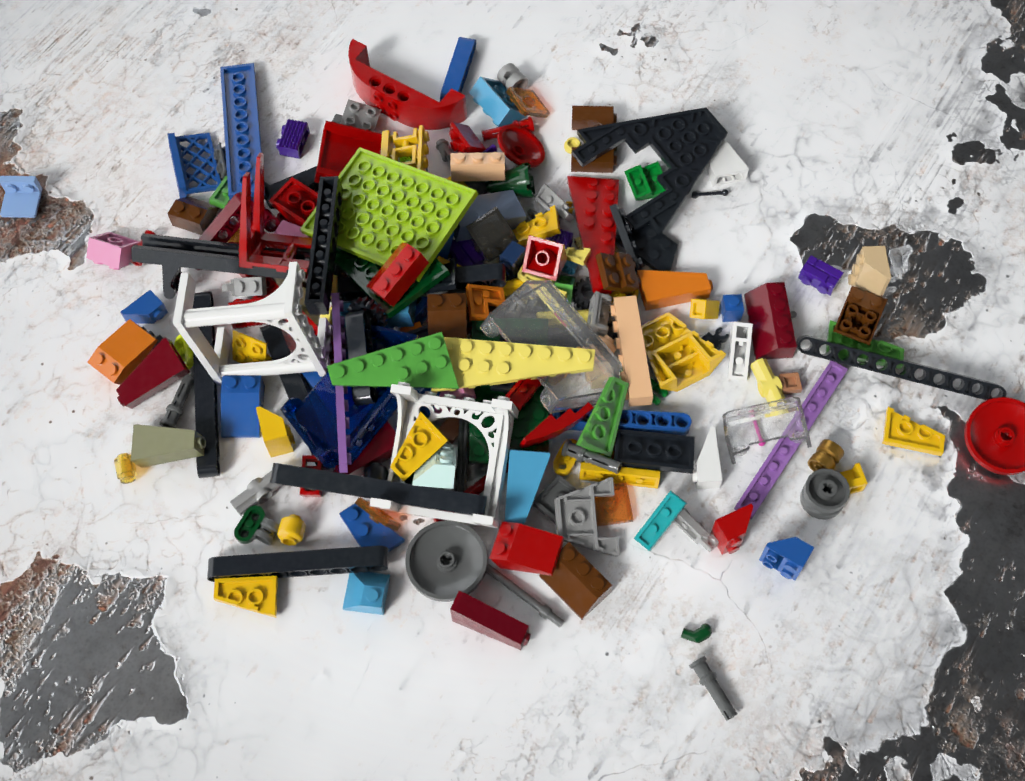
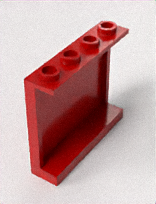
M326 121L314 182L319 183L320 177L339 176L359 147L381 155L382 134Z

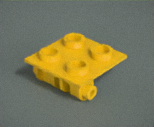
M233 330L232 360L239 363L272 361V357L267 353V343Z

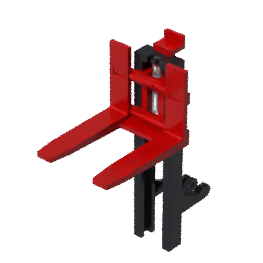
M259 153L256 158L252 232L250 172H246L243 175L239 244L143 233L141 235L142 246L133 245L131 251L132 262L162 265L164 296L167 299H173L179 289L182 273L181 267L286 279L289 262H298L300 268L304 270L306 280L311 252L298 251V248L311 249L312 238L264 232V153ZM266 244L288 246V248L278 249L265 246Z

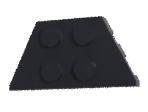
M650 224L635 233L632 230L631 238L636 241L639 248L637 251L638 257H642L644 264L654 271H671L678 244L663 233L659 236ZM620 234L616 235L615 242L624 248Z

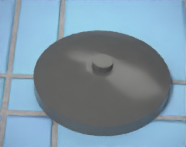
M439 521L424 527L414 536L406 552L405 566L408 577L418 592L435 601L450 602L455 600L458 591L469 595L481 584L487 571L488 556L483 540L474 529L457 521Z

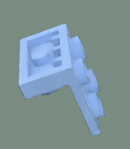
M0 176V184L5 191L0 212L1 217L35 218L43 189L36 176Z

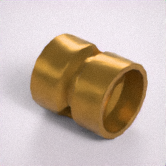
M824 439L817 447L816 453L808 460V466L813 471L819 469L834 470L836 464L844 456V450L834 441Z

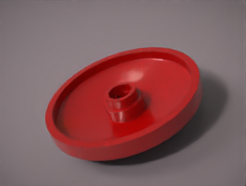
M1007 397L989 399L976 407L968 417L964 430L965 443L974 460L985 469L1001 475H1015L1025 472L1024 402Z

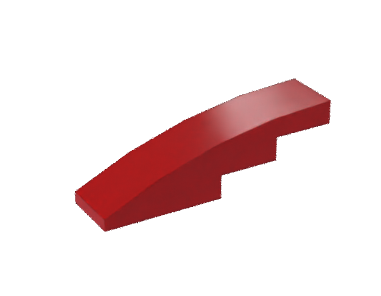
M588 402L577 413H574L569 408L557 420L552 415H549L522 440L519 446L521 448L529 447L562 434L588 416L594 407Z

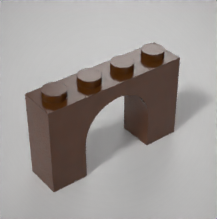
M572 106V130L617 123V113H614V106ZM617 147L584 167L578 163L571 151V172L613 173V166H617V155H614V152H617Z

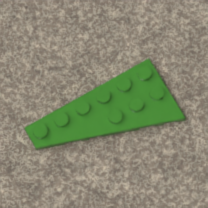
M442 332L327 366L333 386L391 388V384L398 385V382H406L414 388L459 389Z

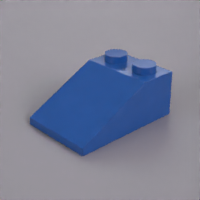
M261 376L222 377L221 438H260L261 428L256 407L260 406L263 408L265 384Z

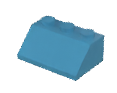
M480 76L469 92L473 97V101L483 108V112L493 119L492 122L498 127L512 124L514 120L520 121L530 114L498 80Z

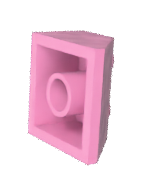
M112 232L89 237L86 258L93 260L95 264H105L111 269L120 270L122 267L129 265L132 259L131 248L133 245L140 243V241Z

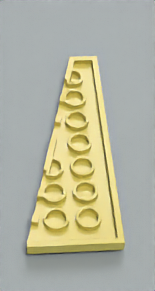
M444 337L459 389L468 387L471 389L475 388V386L488 384L491 386L512 383L530 378L533 380L544 376L554 377L565 373L588 372L594 369L595 349ZM431 388V392H434V393H437V392H440V391H447V390L456 391V389H446V388L434 389V388Z

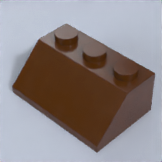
M570 542L561 549L553 576L539 575L581 620L611 593L613 586Z

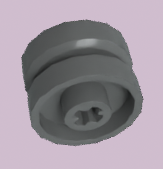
M819 469L809 475L800 493V502L803 509L810 516L828 520L837 516L843 509L850 495V486L846 478L839 472L832 469Z

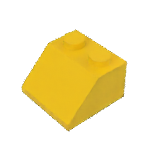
M260 406L256 407L263 441L270 457L294 452L292 445L295 444V439L290 425H286L282 417Z

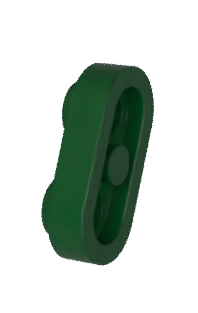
M257 505L251 506L242 516L234 530V536L239 543L248 544L254 540V533L257 529H260L263 518H266L262 507ZM254 516H259L257 520H253ZM245 532L249 533L247 537H243Z

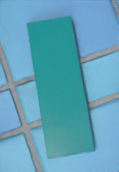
M670 491L634 539L648 551H651L687 505V502L673 491Z

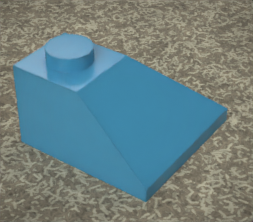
M374 572L349 573L342 609L384 615L391 575Z

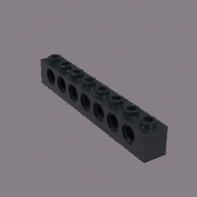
M338 176L320 177L304 301L310 315L329 314L343 188Z

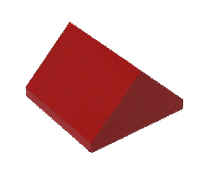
M529 235L522 272L557 281L567 261L565 244Z

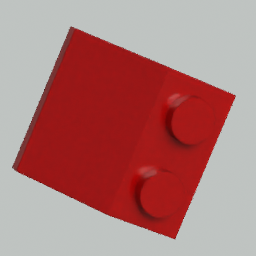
M752 503L715 520L710 534L717 538L719 542L717 547L722 555L727 552L732 554L740 549L752 514Z

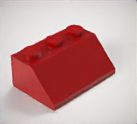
M402 242L366 287L394 307L429 264V261L414 247Z

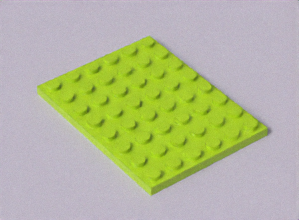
M359 147L338 176L343 188L337 248L383 266L402 242L408 243L421 252L429 261V264L416 279L419 282L478 196L477 190ZM316 207L300 228L302 234L313 237Z

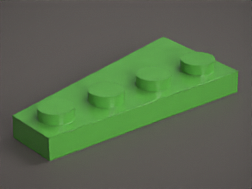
M830 320L827 334L828 341L904 360L903 348L872 339L870 345L833 332L837 322ZM826 345V352H825V353H827V352L829 351V346H828V345ZM843 349L838 353V357L840 359H843L848 355V351L846 349ZM859 355L857 362L864 363L867 358L866 355ZM878 360L876 365L884 366L885 360ZM898 364L896 368L902 369L903 364Z
M615 376L609 377L576 445L600 455L611 457L629 383Z

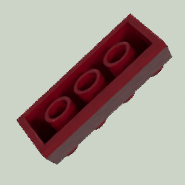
M785 282L765 283L745 293L744 298L748 321L753 324L751 339L755 360L761 358L766 360L793 358L797 345Z

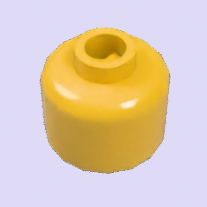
M291 514L280 521L277 536L283 544L295 546L303 540L306 524L298 515Z

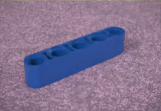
M458 38L441 89L440 101L451 88L462 93L476 50V39Z

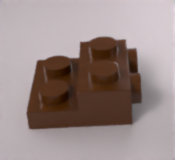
M600 252L596 255L604 290L630 294L639 289L640 279L635 272L636 263L630 254L618 252L615 255Z

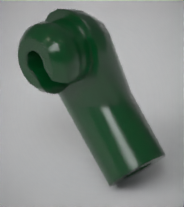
M706 623L702 624L695 631L683 628L681 638L701 643L711 636L712 628Z

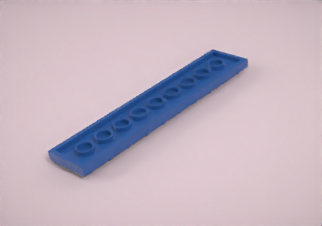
M254 63L220 67L228 196L231 200L236 193L242 192L243 175L246 172H250L251 197H254L256 158L259 153H262Z

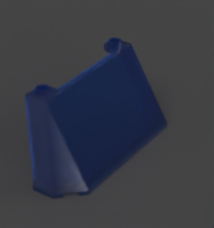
M371 324L374 352L420 338L416 334H409ZM348 347L346 348V360L349 359ZM327 371L303 401L292 397L286 401L280 410L314 456L326 468L330 469L339 465L336 388L332 385L329 372ZM347 386L348 394H344V400L348 399L349 411L345 412V417H349L350 429H346V435H350L351 447L346 448L347 453H351V464H353L398 408L397 398L390 392V387H377L378 401L374 404L357 407L353 402L352 388Z

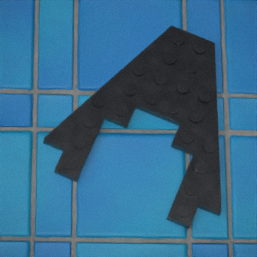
M705 107L577 130V135L584 144L573 150L572 155L584 167L623 142H626L635 154L650 145L669 168L657 176V181L665 191L627 214V218L624 219L634 233L650 224L660 236L717 152L728 132L708 108Z

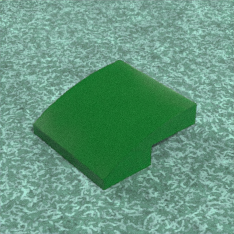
M658 161L643 168L641 165L624 171L636 201L655 198L665 191L657 181V176L663 173Z

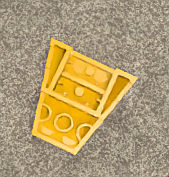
M669 312L641 325L645 351L660 389L678 392L709 376L726 356L725 352L714 348V344L703 340L696 331L689 330L686 324Z

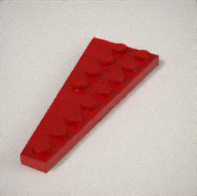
M568 176L567 184L573 203L572 206L576 216L579 236L582 241V249H591L586 265L589 271L593 293L598 291L599 293L612 294V291L603 289L596 255L600 252L614 255L616 223L609 206L618 205L619 180Z

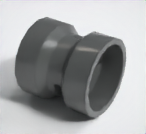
M263 518L260 529H257L253 536L260 542L271 545L274 541V535L278 532L279 524L269 518Z

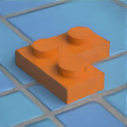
M474 284L466 286L469 320H489L488 306L503 307L505 304L503 287Z

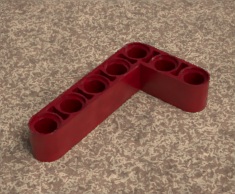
M242 192L236 193L198 240L225 243L230 240L240 228ZM251 197V220L253 221L254 199ZM264 207V229L268 232H274L280 225V222L269 209Z

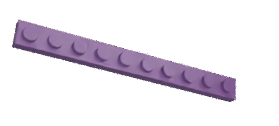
M331 293L334 364L346 360V349H342L341 344H345V332H341V328H344V316H340V312H344L343 300H339V293ZM335 386L339 472L348 473L347 465H351V453H347L346 447L351 446L350 435H346V429H350L349 417H345V412L349 411L348 399L344 400V394H348V387Z
M834 361L829 362L736 504L735 510L752 503L753 510L750 517L752 520L847 373V368Z

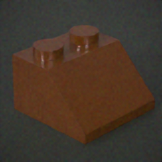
M187 196L176 199L167 214L172 226L202 235L213 222L220 208L208 202Z

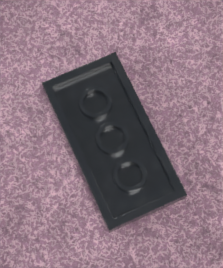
M618 429L615 439L614 460L622 462V467L693 474L695 437Z

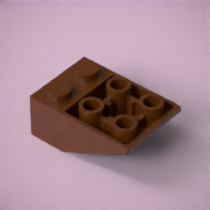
M852 286L833 332L870 345L888 299Z

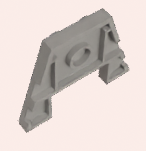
M613 477L554 499L557 535L563 536L565 538L564 542H570L571 544L612 556L620 555L619 537L598 538L594 497H612L615 495Z

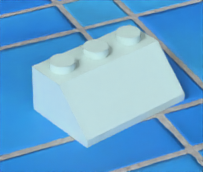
M449 443L442 446L414 472L412 485L453 489L457 447Z

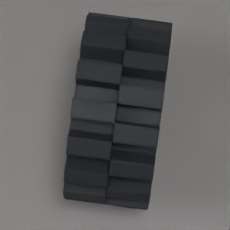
M586 277L585 281L581 278L580 283L577 281L573 289V302L578 309L581 307V310L589 309L590 299L583 296V292L592 291L589 277Z

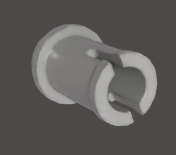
M439 139L436 142V149L439 150L443 162H448L446 155H448L449 160L451 155L448 147L449 142L445 139Z

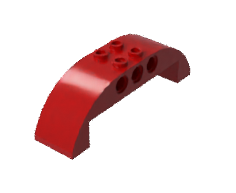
M354 39L350 41L348 57L354 88L367 105L381 109L380 114H384L392 120L412 128L419 129V125H423L425 130L450 128L451 122L461 123L467 119L466 95L451 88L445 97L438 102L371 68L367 46Z

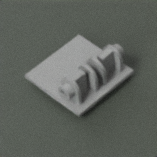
M348 99L340 124L374 132L381 109Z

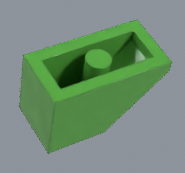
M559 275L558 280L555 281L554 288L567 292V298L561 308L571 306L576 280L575 276Z

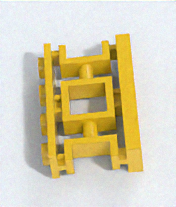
M419 125V130L413 128V135L399 137L397 131L393 132V135L390 134L389 130L382 131L381 155L396 161L401 157L412 156V161L402 163L426 171V168L429 167L427 159L429 154L427 142L430 141L429 133L425 131L423 125Z

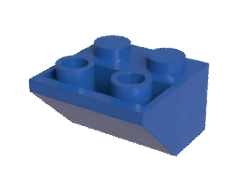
M797 537L769 542L765 546L759 560L767 568H774L781 572L783 577L796 580L814 547Z

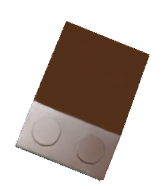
M466 293L427 294L428 336L442 332L443 337L467 339Z

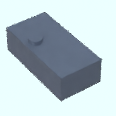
M507 190L478 195L454 230L456 242L498 235L509 228L512 230L516 229L519 223L525 221L526 214L514 191Z

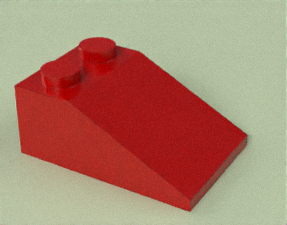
M291 177L269 200V203L292 224L302 227L317 206L318 193Z
M502 521L489 558L500 569L553 576L565 538L524 524Z

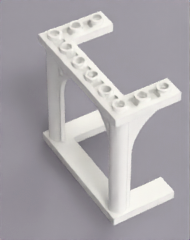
M289 262L286 279L276 291L266 298L247 304L192 309L196 283L189 272L181 273L173 324L217 386L222 385L223 376H270L316 371L320 377L328 376L327 366L331 365L329 354L332 352L331 336H333V325H330L326 317L319 318L318 334L316 336L313 326L308 323L307 315L302 312L300 299L303 298L302 282L305 281V273L300 268L298 262ZM281 319H287L288 322H287V323H281L279 320H281ZM244 322L266 323L290 334L296 342V349L289 356L278 360L227 365L231 336L226 328L217 327L215 347L213 349L198 327Z
M398 382V385L391 384L390 392L396 396L398 404L397 430L391 464L414 425V419L418 417L419 409L422 406L430 410L431 415L428 418L430 422L446 417L461 418L469 421L482 432L489 449V463L483 496H487L485 515L473 514L472 516L408 506L377 498H371L370 506L383 511L499 529L501 521L498 520L514 418L518 419L519 413L515 404L510 401V398L498 396V399H492V401L483 400V403L475 402V399L470 397H464L463 400L456 399V396L444 394V397L436 396L437 393L425 391V394H419L417 390H414V387L406 382ZM432 406H434L437 410H440L441 408L442 412L440 414H435L434 408ZM456 410L460 411L459 415H455ZM474 413L475 415L483 413L478 420L472 418ZM488 416H493L495 419L494 424L489 428L482 427V421ZM497 429L496 433H494V438L489 437V432ZM391 468L389 469L388 481L406 483Z

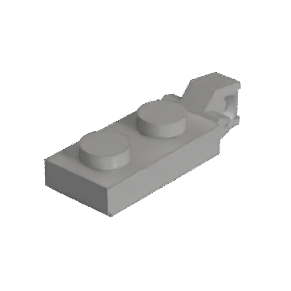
M544 184L534 199L547 211H550L549 207L555 205L558 210L559 220L563 218L571 223L574 216L568 212L570 208L568 204L548 185Z
M266 277L231 279V284H221L222 292L231 291L232 296L235 297L267 295Z
M684 508L674 520V523L696 544L700 543L709 553L719 544L717 538L713 534H709L700 522L695 521L687 509Z

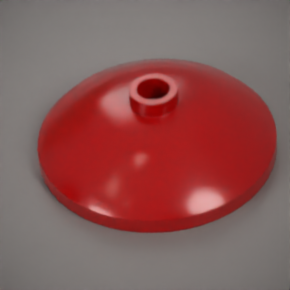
M508 125L503 127L498 133L497 140L501 151L514 164L521 165L529 162L531 168H535L544 161L545 150L543 145L527 129L516 125Z

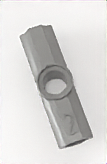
M272 471L262 478L258 477L252 480L247 485L245 491L230 501L240 516L249 507L268 501L272 497L273 492L282 486V484L270 483Z

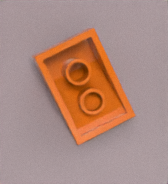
M129 319L97 347L87 363L113 383L121 385L147 357L158 340Z

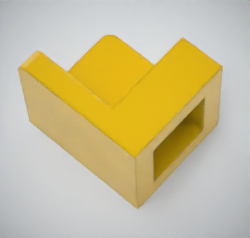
M691 299L690 317L718 319L720 301Z
M855 463L850 470L839 472L846 478L850 486V494L863 491L868 484L860 463Z

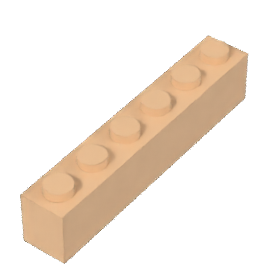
M636 295L615 297L613 305H610V314L615 319L612 325L613 332H617L615 346L616 349L620 350L618 364L623 369L620 372L621 380L629 383L625 400H628L629 407L652 405L653 392Z

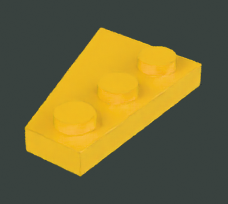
M887 407L882 444L942 456L945 435L924 424L919 425L910 420V417L902 416L894 412L893 408Z
M277 576L217 578L214 582V600L276 618Z

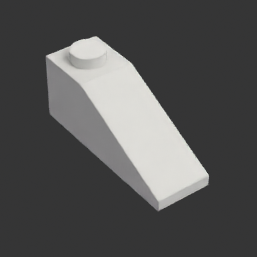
M731 322L728 379L747 380L753 327L751 323Z
M711 426L693 474H691L692 483L695 482L696 489L720 488L723 481L715 426Z

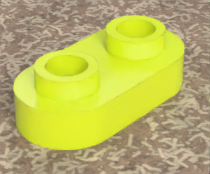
M180 334L176 337L174 346L188 369H191L194 366L193 351Z

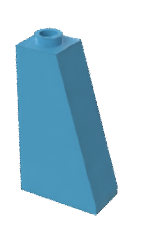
M510 449L504 522L525 524L548 464L550 452Z

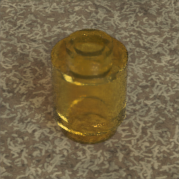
M128 453L119 454L114 459L117 479L123 484L132 483L136 480L137 476L136 465L131 461V455Z

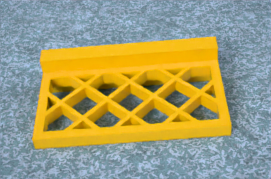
M612 451L611 457L608 458H612L614 460V451ZM584 461L581 462L579 480L600 482L613 477V484L658 489L660 470L653 471L621 467L619 474H615L612 471L591 463H585Z

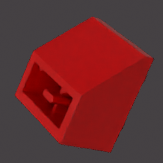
M456 122L450 123V146L454 152L482 153L486 150L469 125Z

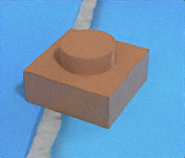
M798 372L779 374L783 394L801 393L802 385Z

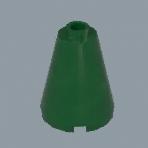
M526 162L506 170L505 181L486 182L487 193L513 190L516 197L534 198L535 184L533 175L529 173V170H532L530 163Z

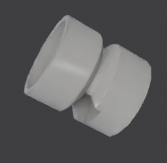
M513 63L504 65L497 74L498 80L514 96L522 93L528 86V79Z

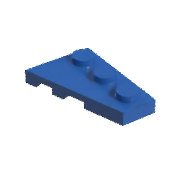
M357 503L339 513L360 547L386 546L388 547V552L405 542L404 538Z

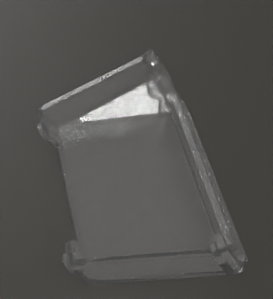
M527 280L492 311L480 326V329L487 337L495 338L500 333L507 342L595 349L593 371L558 374L554 377H537L545 387L540 398L549 413L567 411L569 408L571 410L582 408L588 402L594 406L609 377L615 376L620 379V371H622L621 362L551 280Z

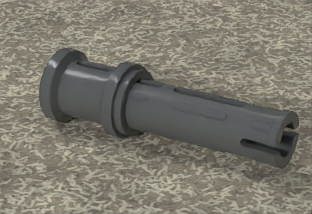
M187 374L183 377L172 403L166 407L167 412L159 422L162 427L177 428L176 423L179 417L183 415V405L194 383L193 376Z
M566 440L562 448V456L573 457L577 459V462L586 461L612 471L615 474H619L622 462L572 443V440Z
M703 656L690 664L689 667L694 669L700 679V685H705L725 720L728 721L738 713L716 680L717 674L712 672L706 662L707 658Z

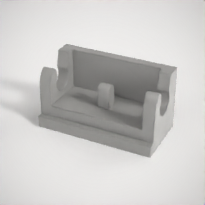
M598 291L593 294L589 304L586 332L601 336L607 335L610 301H612L611 296L599 293Z

